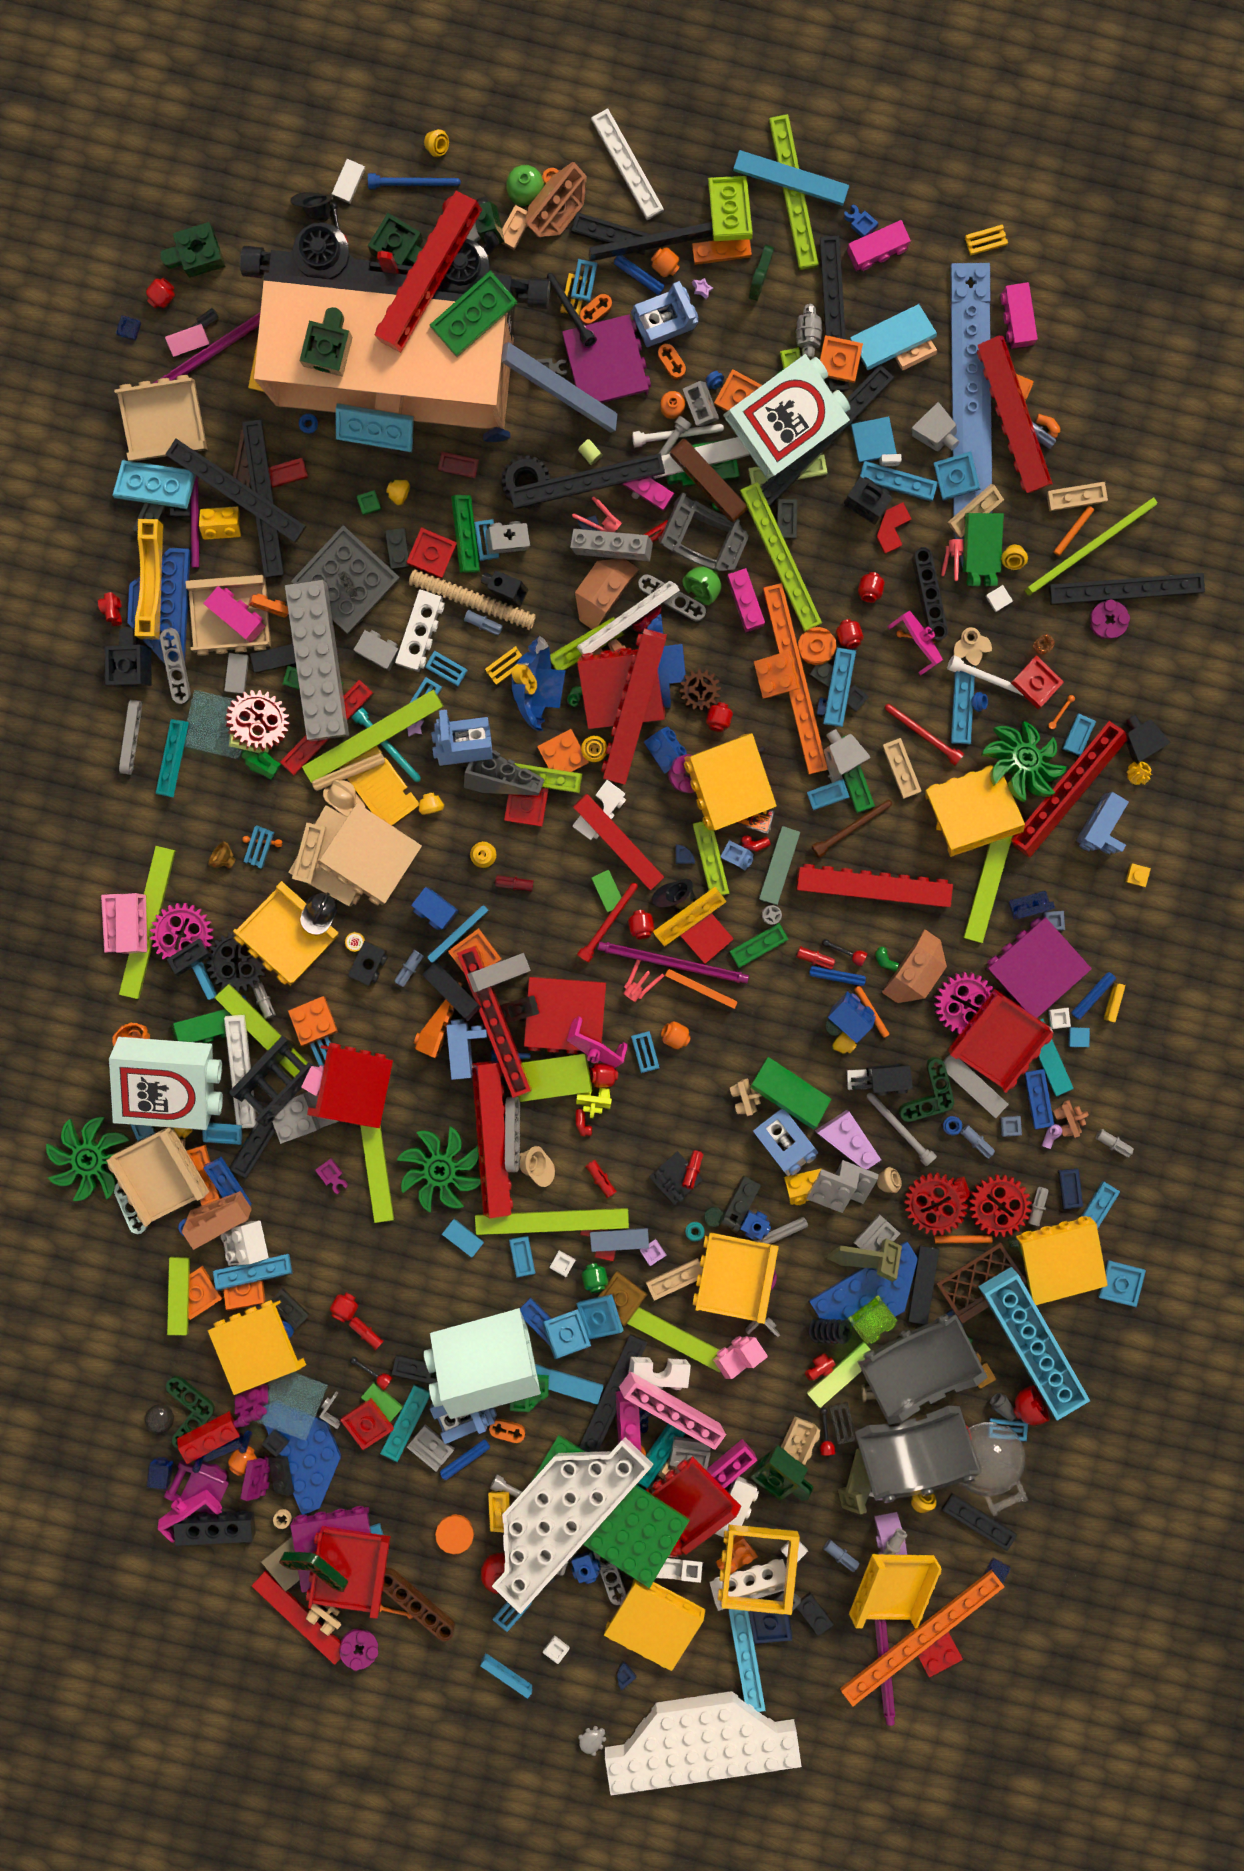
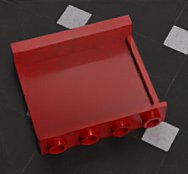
M624 648L620 652L613 653L611 650H607L598 655L585 653L581 655L582 657H579L577 663L588 729L618 725L619 719L616 718L618 707H623L624 701L621 700L623 689H628L629 683L626 682L628 671H633L634 664H631L633 653H638V649ZM658 670L643 722L665 720L666 713L665 707H663Z
M529 977L528 997L535 996L539 1014L526 1018L524 1047H528L530 1051H540V1048H547V1052H559V1049L567 1050L566 1053L578 1054L579 1049L567 1041L571 1024L575 1018L577 1019V1016L582 1018L579 1034L602 1044L606 982Z
M994 989L948 1050L952 1057L961 1059L1001 1086L1003 1091L1007 1093L1009 1089L1015 1087L1019 1076L1026 1073L1030 1062L1040 1055L1041 1048L1051 1041L1053 1031L1044 1022Z
M329 1043V1046L321 1045L320 1048L327 1050L316 1108L308 1107L307 1115L380 1129L393 1060L386 1059V1055L375 1053L372 1056L371 1051L360 1050L358 1053L356 1048L345 1046L344 1049H340L341 1045Z
M693 1456L687 1461L685 1459L677 1465V1469L669 1470L664 1479H658L650 1490L648 1488L645 1489V1491L690 1519L680 1536V1539L684 1542L680 1550L685 1555L735 1519L741 1509V1505Z
M322 1526L320 1532H316L314 1544L317 1545V1550L313 1551V1553L321 1557L348 1580V1584L344 1592L336 1591L310 1571L309 1582H312L311 1589L307 1590L306 1601H309L308 1608L311 1609L313 1604L370 1612V1618H378L391 1536Z

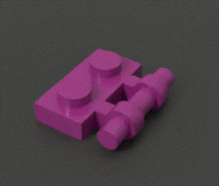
M261 1384L235 1396V1415L239 1416L234 1421L236 1428L240 1426L245 1427L251 1421H257L267 1413L263 1405L268 1403V1385Z
M265 1456L264 1459L258 1458L247 1461L241 1493L242 1500L249 1501L265 1496L266 1489L269 1488L270 1483L268 1481L269 1472H271L268 1460L270 1456Z

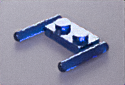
M246 1431L243 1436L241 1433L240 1437L196 1459L192 1471L198 1473L204 1460L208 1462L239 1449L240 1453H245L252 1437V1432Z

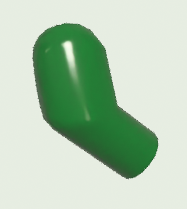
M581 685L571 689L567 697V702L570 706L574 707L579 704V700L583 695Z
M879 947L875 953L878 965L896 972L899 963L889 960L887 949Z

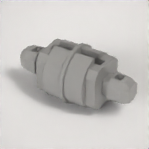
M813 304L805 305L803 315L798 316L796 329L797 345L802 348V355L806 354L809 359L814 357L815 348L820 347L823 331L821 318L816 315V308Z

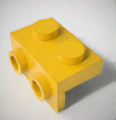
M239 507L200 509L199 528L202 538L241 537Z
M821 1169L784 1177L790 1205H802L806 1201H810L807 1199V1194Z

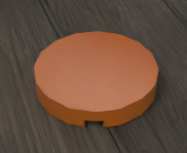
M813 627L800 636L798 642L799 654L809 664L823 665L833 658L836 651V639L827 629Z
M458 1514L446 1516L437 1526L436 1542L446 1553L459 1554L466 1551L472 1544L474 1537L471 1522Z

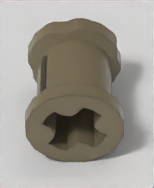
M862 1384V1401L866 1402V1400L876 1399L870 1386Z

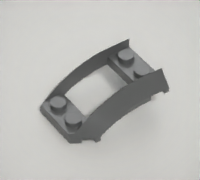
M681 493L673 504L674 509L662 536L658 537L659 543L701 566L716 571L735 570L749 538L746 530L742 529L739 523L740 520L737 519L732 523L724 515L707 508L697 501H692L686 497V494ZM692 517L728 532L717 560L701 555L681 544Z

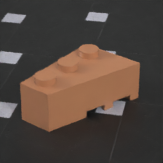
M241 1191L190 1210L182 1233L194 1250L237 1225L246 1222L249 1218L251 1207Z

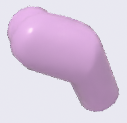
M1053 1125L1047 1129L1042 1143L1043 1147L1051 1149L1054 1140L1062 1135V1128L1059 1125Z

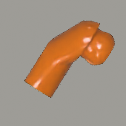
M1041 414L1037 415L1035 423L1047 426L1049 429L1048 434L1053 438H1057L1058 433H1060V426L1055 419Z

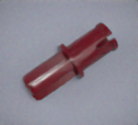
M496 876L495 886L510 888L513 891L517 889L532 892L534 880L520 879L517 876L515 878Z

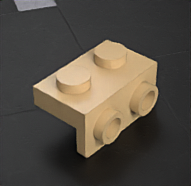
M794 1417L781 1448L805 1465L807 1460L811 1458L814 1444L819 1440L820 1429L811 1422Z

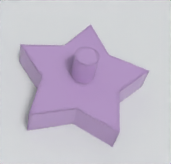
M705 278L701 281H692L695 287L694 294H700L707 299L708 293L713 290V287L707 284Z
M420 720L408 727V737L415 733L422 735L421 726L424 721Z

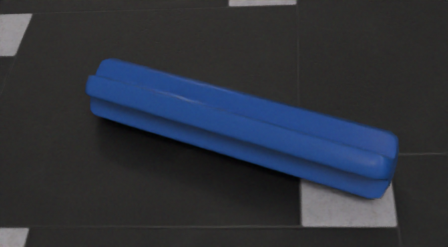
M622 255L616 256L614 264L657 295L662 293L664 289L662 283Z
M811 966L809 975L812 977L864 986L866 977L862 975Z
M1110 972L1106 973L1072 1011V1015L1077 1019H1081L1112 985L1116 977Z
M485 1439L442 1469L440 1471L441 1477L444 1480L452 1477L489 1450V1443Z

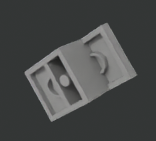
M306 1092L293 1097L275 1116L273 1125L281 1144L339 1121L307 1115L308 1107L316 1108L318 1096Z
M843 1160L835 1174L821 1169L807 1194V1199L843 1213L850 1199L864 1204L877 1182L879 1174Z

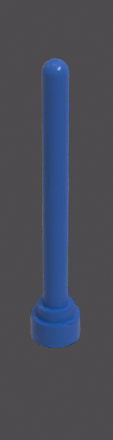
M368 173L369 190H377L380 186H459L461 184L459 178H381L376 173Z

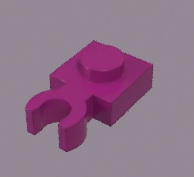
M332 1158L315 1170L326 1186L329 1183L333 1184L332 1188L336 1194L340 1193L337 1188L338 1184H342L345 1188L348 1187V1183L339 1178L343 1172Z

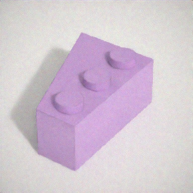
M845 1110L815 1130L861 1168L867 1170L881 1161L848 1110Z
M897 1512L874 1516L878 1534L876 1542L881 1550L878 1554L884 1552L886 1542L892 1538L897 1528L902 1529ZM905 1540L901 1544L900 1552L895 1555H907Z

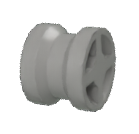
M767 906L762 911V919L767 924H776L781 920L782 912L777 906Z

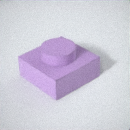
M656 1239L649 1243V1248L640 1249V1252L650 1266L666 1256V1253Z

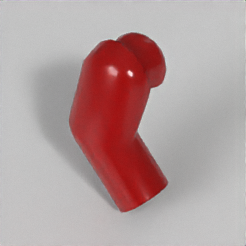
M577 1109L575 1124L580 1135L583 1137L591 1136L592 1127L585 1126V1112L583 1109Z

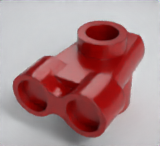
M112 592L105 593L104 598L98 600L99 610L102 614H105L106 621L111 622L112 626L122 625V618L119 612V608L122 607L121 600Z
M823 1353L812 1360L815 1367L806 1370L804 1373L809 1381H814L821 1374L827 1376L834 1371L832 1367L836 1364L832 1358H828L826 1353Z

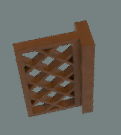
M1001 1242L936 1283L962 1324L989 1307L983 1294L978 1299L971 1298L970 1294L972 1286H980L973 1284L975 1273L986 1275L984 1283L987 1282L988 1276H997L989 1274L991 1262L1002 1265L1000 1273L1003 1272L1004 1265L1012 1267L1020 1276L1023 1284L1027 1283ZM999 1248L1004 1254L1002 1263L991 1260L993 1252ZM978 1261H988L986 1273L975 1270ZM974 1265L973 1270L967 1269L970 1266ZM964 1270L972 1272L970 1283L959 1281L960 1274ZM948 1280L956 1282L954 1293L946 1292L942 1284ZM958 1283L969 1285L967 1296L956 1294ZM956 1296L967 1299L965 1307L959 1311L954 1305ZM969 1299H970V1300H975V1301H973L972 1303H970V1304L968 1305Z

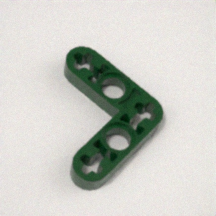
M765 245L758 268H756L752 280L749 299L755 301L759 299L774 251L772 246Z
M931 1057L926 1063L934 1095L902 1104L899 1108V1114L904 1121H915L949 1111L953 1108L954 1097L946 1066L939 1057ZM935 1062L939 1064L938 1072L940 1074L938 1075L936 1074L934 1068H931L934 1066ZM937 1080H945V1086L943 1088H936ZM940 1093H944L947 1100H949L947 1105L941 1103L943 1102V1097ZM926 1102L931 1103L932 1107L929 1111L922 1110V1105ZM916 1105H917V1108H918V1110H919L920 1113H917V1112H916V1110H917V1109L915 1108ZM907 1108L911 1110L910 1116L904 1114Z
M173 1376L166 1383L167 1392L192 1411L172 1437V1444L178 1448L177 1438L181 1437L185 1431L189 1433L194 1430L189 1427V1420H196L198 1427L204 1425L214 1413L215 1406L211 1400L182 1377ZM177 1381L179 1383V1388H176L174 1390L172 1388V1383H175ZM184 1387L187 1388L182 1395L179 1394ZM186 1393H193L195 1401L188 1402L185 1398ZM199 1399L202 1400L199 1403L200 1405H198L197 1407L194 1406L199 1401ZM207 1405L209 1407V1412L203 1413L202 1407H205Z
M284 1552L279 1561L282 1566L290 1570L312 1571L336 1591L344 1592L348 1584V1580L314 1553Z

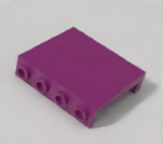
M630 314L585 325L586 329L592 331L597 338L596 343L589 348L583 347L580 342V332L577 328L562 331L576 387L601 403L645 392V395H648L651 382L649 376H645L644 369H647L644 357H640L641 343L640 339L635 338L634 332H637L635 320H631Z
M1046 917L1034 919L1027 931L1022 930L1016 936L1017 940L1012 944L1010 942L1001 949L1002 953L998 957L995 955L987 962L988 966L985 967L1018 1004L1036 1018L1092 969Z
M356 1506L352 1510L337 1509L332 1513L318 1512L312 1516L305 1514L296 1516L290 1525L295 1552L313 1553V1551H316L317 1545L314 1544L316 1532H320L322 1526L371 1533L368 1516L369 1507ZM298 1570L301 1592H307L308 1589H311L312 1582H309L310 1571Z

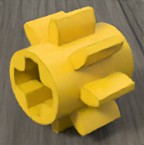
M1133 762L1127 771L1129 781L1135 785L1140 783L1145 785L1152 775L1150 773V766L1145 762Z

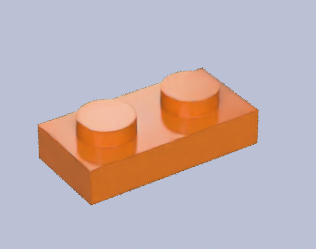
M253 594L249 600L248 606L284 618L289 614L288 606L283 601L275 600L274 602L268 600V597L263 594Z

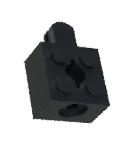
M860 476L843 505L875 525L893 497L890 496L889 491L878 487L871 479Z
M122 628L119 631V646H105V685L112 687L152 686L151 647L139 645V638L135 636V629Z
M906 1063L867 1067L868 1076L851 1077V1082L868 1081V1083L852 1085L853 1090L869 1088L877 1096L889 1095L888 1091L903 1094L908 1093V1089H913L911 1067Z

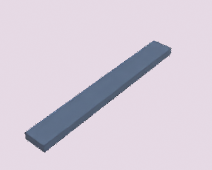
M511 343L504 344L501 361L503 364L607 431H616L618 415L616 412Z

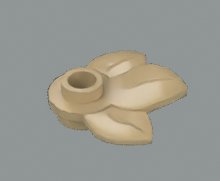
M975 628L965 629L961 634V640L956 642L954 646V655L960 658L965 657L974 666L980 663L982 652L992 651L990 640L987 637L981 636ZM969 634L973 635V641L967 639Z

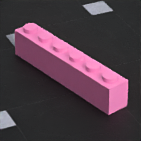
M631 1371L619 1386L625 1399L714 1450L726 1436L719 1422Z

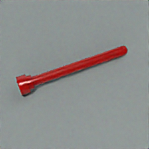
M891 704L885 705V710L945 753L948 756L947 758L950 759L949 762L956 766L964 755L959 749L952 750Z
M632 883L590 943L579 950L577 955L588 963L594 957L593 950L637 890L638 885L636 883Z

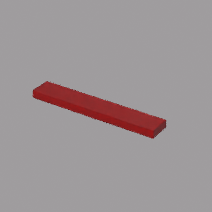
M360 680L343 696L347 721L374 694ZM305 735L280 763L295 776L302 769V766L307 764L330 739L309 741Z
M587 793L573 806L649 890H652L664 878Z
M265 1570L252 1584V1587L335 1665L341 1659L339 1654L341 1641L333 1633L327 1636L322 1632L320 1628L323 1624L319 1620L314 1625L306 1619L309 1611L290 1592H285L275 1578Z

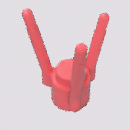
M592 497V500L607 516L602 522L604 527L581 516L572 514L573 518L604 532H615L622 524L595 497Z
M952 539L949 540V546H946L941 576L945 575L951 553V557H954V580L958 581L959 557L962 556V553L964 555V540Z
M636 960L628 982L624 986L626 990L623 994L634 1002L638 998L642 999L644 994L665 976L661 974L642 990L641 985L650 974L649 971L644 974L638 983H632L641 960Z

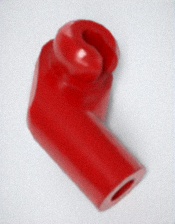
M744 836L741 839L742 847L751 851H759L771 845L768 837L758 841H752L750 836Z

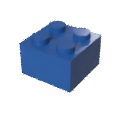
M428 887L423 889L411 905L415 908L413 910L414 913L421 918L426 916L430 919L429 924L437 930H440V928L446 929L459 912L458 909Z
M847 991L833 1005L828 1018L854 1042L858 1043L871 1030L876 1016L870 1007H865L860 1003V999L855 994H850Z

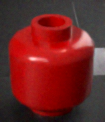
M164 278L155 279L146 289L147 301L154 308L158 306L166 308L175 297L173 291L175 288Z
M875 572L863 575L858 588L859 596L865 602H876L883 595L885 581Z
M851 619L843 620L836 629V634L842 647L854 649L861 645L864 636L857 621H851Z
M718 702L717 705L710 706L706 724L709 725L710 730L724 732V730L730 727L733 712L728 708L727 704Z
M644 910L634 911V915L628 919L630 934L638 940L651 937L655 930L652 915L645 913Z
M595 1063L589 1069L591 1083L596 1088L612 1087L618 1079V1071L612 1065Z
M345 1293V1295L338 1294L330 1306L331 1316L343 1323L352 1320L358 1309V1304L354 1301L356 1298L348 1293Z

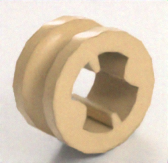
M286 1509L277 1511L273 1517L274 1525L279 1529L286 1528L291 1522V1513ZM283 1515L286 1516L285 1521L282 1523L278 1521Z

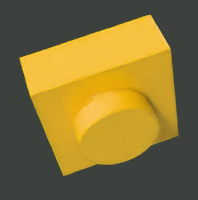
M1130 864L1125 882L1146 887L1151 868Z

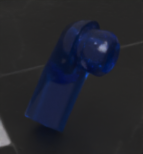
M644 1409L639 1412L640 1433L648 1431V1417L653 1415Z

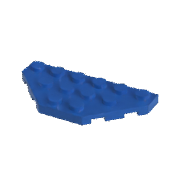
M169 548L162 556L160 635L167 628H173L179 633L185 661L188 611L186 581H189L190 550ZM140 577L129 584L127 623L133 629H135V615L139 601ZM168 632V635H166L165 638L170 640V646H167V649L171 647H176V645L172 646L171 640L174 639V635L171 636ZM143 639L165 663L161 641ZM174 651L169 652V659L174 662L178 661V654Z
M905 1241L901 1244L902 1249L897 1280L892 1282L877 1275V1269L861 1268L809 1300L819 1318L830 1320L847 1319L854 1327L873 1331L904 1312L918 1259L909 1243Z
M278 1400L264 1405L263 1407L266 1408L267 1413L263 1415L262 1420L268 1435L276 1428L290 1440L278 1455L288 1457L294 1489L293 1495L301 1514H307L319 1509L341 1458V1453L329 1424L321 1418H316L305 1411L287 1406Z

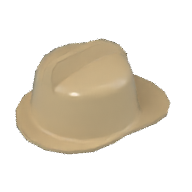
M335 780L332 785L326 787L323 791L325 801L346 817L349 816L356 803L365 808L364 801L356 794L354 786L348 781Z
M534 1146L530 1150L520 1153V1170L525 1175L530 1176L537 1185L541 1187L549 1186L553 1182L555 1168L553 1162L539 1146Z

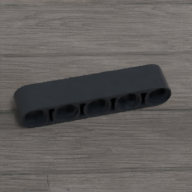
M921 547L914 553L912 563L925 625L932 629L929 634L935 628L942 631L941 637L935 636L932 638V641L938 643L947 636L948 628L932 552L926 547ZM919 553L926 556L927 560L925 562L918 559ZM923 572L930 574L929 581L922 578ZM926 591H932L934 599H928L925 595ZM936 610L938 618H932L929 611Z

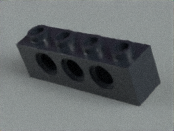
M246 1510L235 1513L222 1511L218 1515L203 1512L189 1515L184 1520L173 1525L175 1546L252 1542L256 1534L254 1512ZM230 1524H235L237 1528L232 1527ZM211 1525L217 1526L218 1529L213 1528ZM192 1526L198 1527L199 1530L194 1529Z

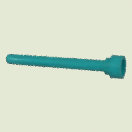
M361 708L352 716L356 723L363 724L366 729L373 725L369 721L368 713L364 708ZM388 740L381 743L415 782L421 780L420 775Z

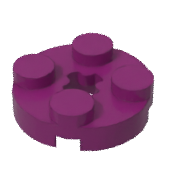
M1114 600L1099 603L1090 614L1091 630L1102 639L1119 637L1126 631L1130 621L1127 609L1121 603ZM1106 615L1113 617V624H1106Z
M692 755L678 756L673 760L668 773L670 783L681 792H696L693 791L690 784L692 779L684 777L686 773L684 757Z
M353 1629L343 1636L339 1648L341 1660L347 1667L355 1671L370 1666L378 1656V1643L374 1635L370 1631L363 1629ZM357 1644L364 1646L360 1654L358 1652L354 1653Z

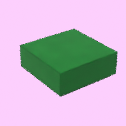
M375 490L357 496L363 516L381 510Z

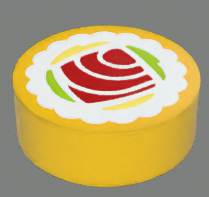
M350 933L345 939L346 947L350 951H360L365 938L360 933Z

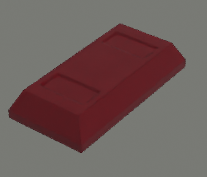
M441 452L438 471L475 478L479 459Z

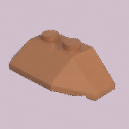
M575 162L570 163L554 174L528 206L525 224L537 237L561 235L584 205L587 176Z
M626 559L597 561L575 592L580 622L590 629L601 625L633 580L639 568Z
M924 929L881 993L896 1003L925 999L947 967L941 940Z

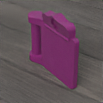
M185 1461L179 1462L177 1466L179 1469L171 1487L165 1492L164 1497L166 1499L175 1501L181 1498L182 1501H185L208 1490L221 1502L229 1484L226 1480L228 1477L227 1471L222 1470L217 1464L202 1462L199 1468H196L189 1463L186 1464ZM185 1472H190L189 1480L180 1496L176 1492ZM206 1504L197 1509L201 1513L215 1514Z

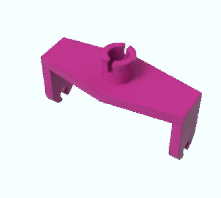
M908 611L887 627L890 630L904 621L915 643L932 662L918 672L921 676L943 661L932 641V638L935 637L934 631L929 634L932 629L930 627L924 629L911 611Z
M577 1016V1019L573 1020L567 1041L588 1055V1061L591 1060V1063L601 1061L614 1066V1068L624 1062L627 1050L625 1042L619 1044L616 1053H614L605 1045L579 1034L582 1023L581 1017Z
M208 1490L185 1501L178 1498L172 1503V1510L159 1519L158 1530L173 1543L175 1542L172 1525L184 1520L204 1504L217 1515L222 1513V1506Z

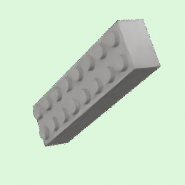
M324 580L285 585L307 740L317 741L349 736L328 585Z

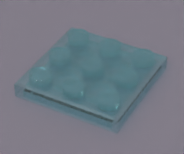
M194 690L187 719L189 725L184 747L239 760L241 749L229 746L230 734L228 732L231 727H226V723L229 720L225 719L226 714H229L227 709L231 707V701L236 700ZM239 717L242 721H248L246 717Z
M295 1372L267 1382L268 1403L263 1405L267 1413L255 1422L306 1441L328 1385Z

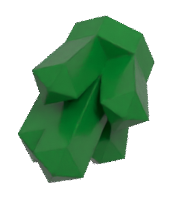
M242 751V758L245 759V764L249 766V769L271 780L281 766V763L274 760L267 752H261L257 755L252 751Z

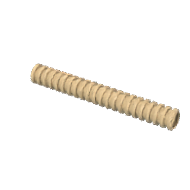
M414 569L409 579V585L421 587V590L426 589L427 592L432 591V594L437 593L438 596L442 595L445 599L448 597L450 601L453 599L455 603L460 602L461 605L466 604V607L471 606V609L477 608V611L482 610V613L493 614L495 618L498 616L500 620L505 619L506 622L509 620L511 624L516 623V626L522 625V628L527 627V630L532 629L536 619L534 613L531 615L530 612H524L523 609L520 611L518 607L513 608V605L507 606V603L502 604V601L491 600V597L488 596L486 598L485 595H479L478 592L475 594L473 590L468 591V588L463 589L462 586L457 587V584L446 583L444 579L441 581L440 578L437 577L436 579L433 575L430 577L428 573L423 574V571L418 572L417 569Z

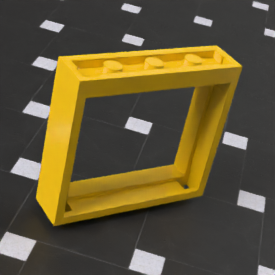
M728 1524V1531H724L723 1542L726 1543V1550H722L721 1562H724V1569H720L719 1578L722 1582V1589H718V1600L721 1601V1607L792 1615L800 1538L798 1531ZM734 1535L789 1540L783 1601L728 1596Z

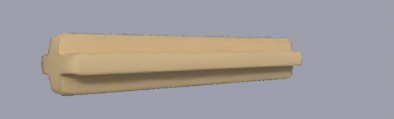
M379 753L312 781V785L316 791L332 785L335 780H345L384 764L385 759Z

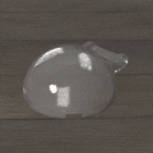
M996 1422L980 1423L968 1428L967 1431L981 1474L976 1476L972 1482L964 1483L963 1481L959 1484L967 1491L984 1496L993 1516L997 1515L998 1511L1022 1500L1023 1502L1028 1501L1020 1483V1478L1025 1468L1026 1455L1022 1441L1017 1433L1008 1426L997 1425ZM1016 1485L1018 1494L993 1505L991 1496L1004 1494Z

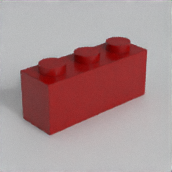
M230 1411L177 1438L178 1450L186 1464L240 1437L239 1427L236 1428L234 1426L235 1419Z

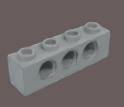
M573 529L570 548L576 555L650 561L653 542L648 535Z

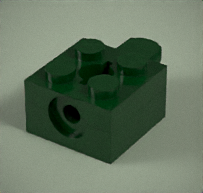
M387 213L369 242L368 248L370 254L377 257L379 251L390 252L393 254L397 265L408 266L409 264H415L418 253L423 250L420 248L423 239L421 232Z
M210 222L172 233L176 246L164 249L160 254L163 264L168 269L183 265V269L189 278L226 267L215 231Z
M328 308L325 311L322 323L309 320L299 361L303 367L343 377L353 337L349 330L342 329L344 315L338 308Z
M778 1445L758 1460L750 1478L780 1501L790 1493H793L800 1500L806 1501L810 1498L813 1491V1486L804 1479L808 1469Z

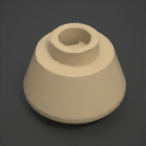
M888 1167L878 1175L877 1185L879 1189L890 1193H897L901 1188V1178L897 1170Z

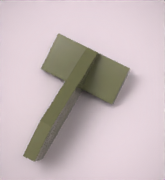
M887 1238L882 1241L880 1252L839 1246L828 1254L827 1259L841 1266L877 1269V1275L893 1282L897 1280L902 1246Z
M860 1448L856 1449L847 1487L838 1489L843 1509L861 1515L867 1512L865 1504L872 1488Z

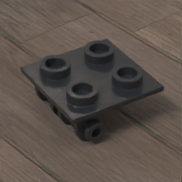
M678 1151L649 1176L674 1205L677 1202H681L685 1198L684 1196L692 1190L682 1186L687 1171L685 1168L689 1163ZM697 1174L694 1187L703 1180L699 1174Z

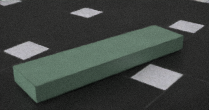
M784 826L781 827L759 900L778 905L800 835L799 831Z

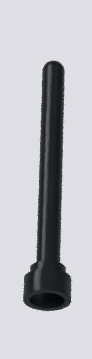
M548 273L547 279L550 280L551 286L580 332V342L583 347L589 348L593 346L597 341L596 336L592 331L586 329L554 274Z

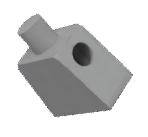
M940 403L932 407L912 427V436L935 451H939L944 445L954 450L959 444V440L954 437L957 433V425Z
M835 729L826 735L831 745L824 749V754L835 779L871 758L852 734L841 738Z

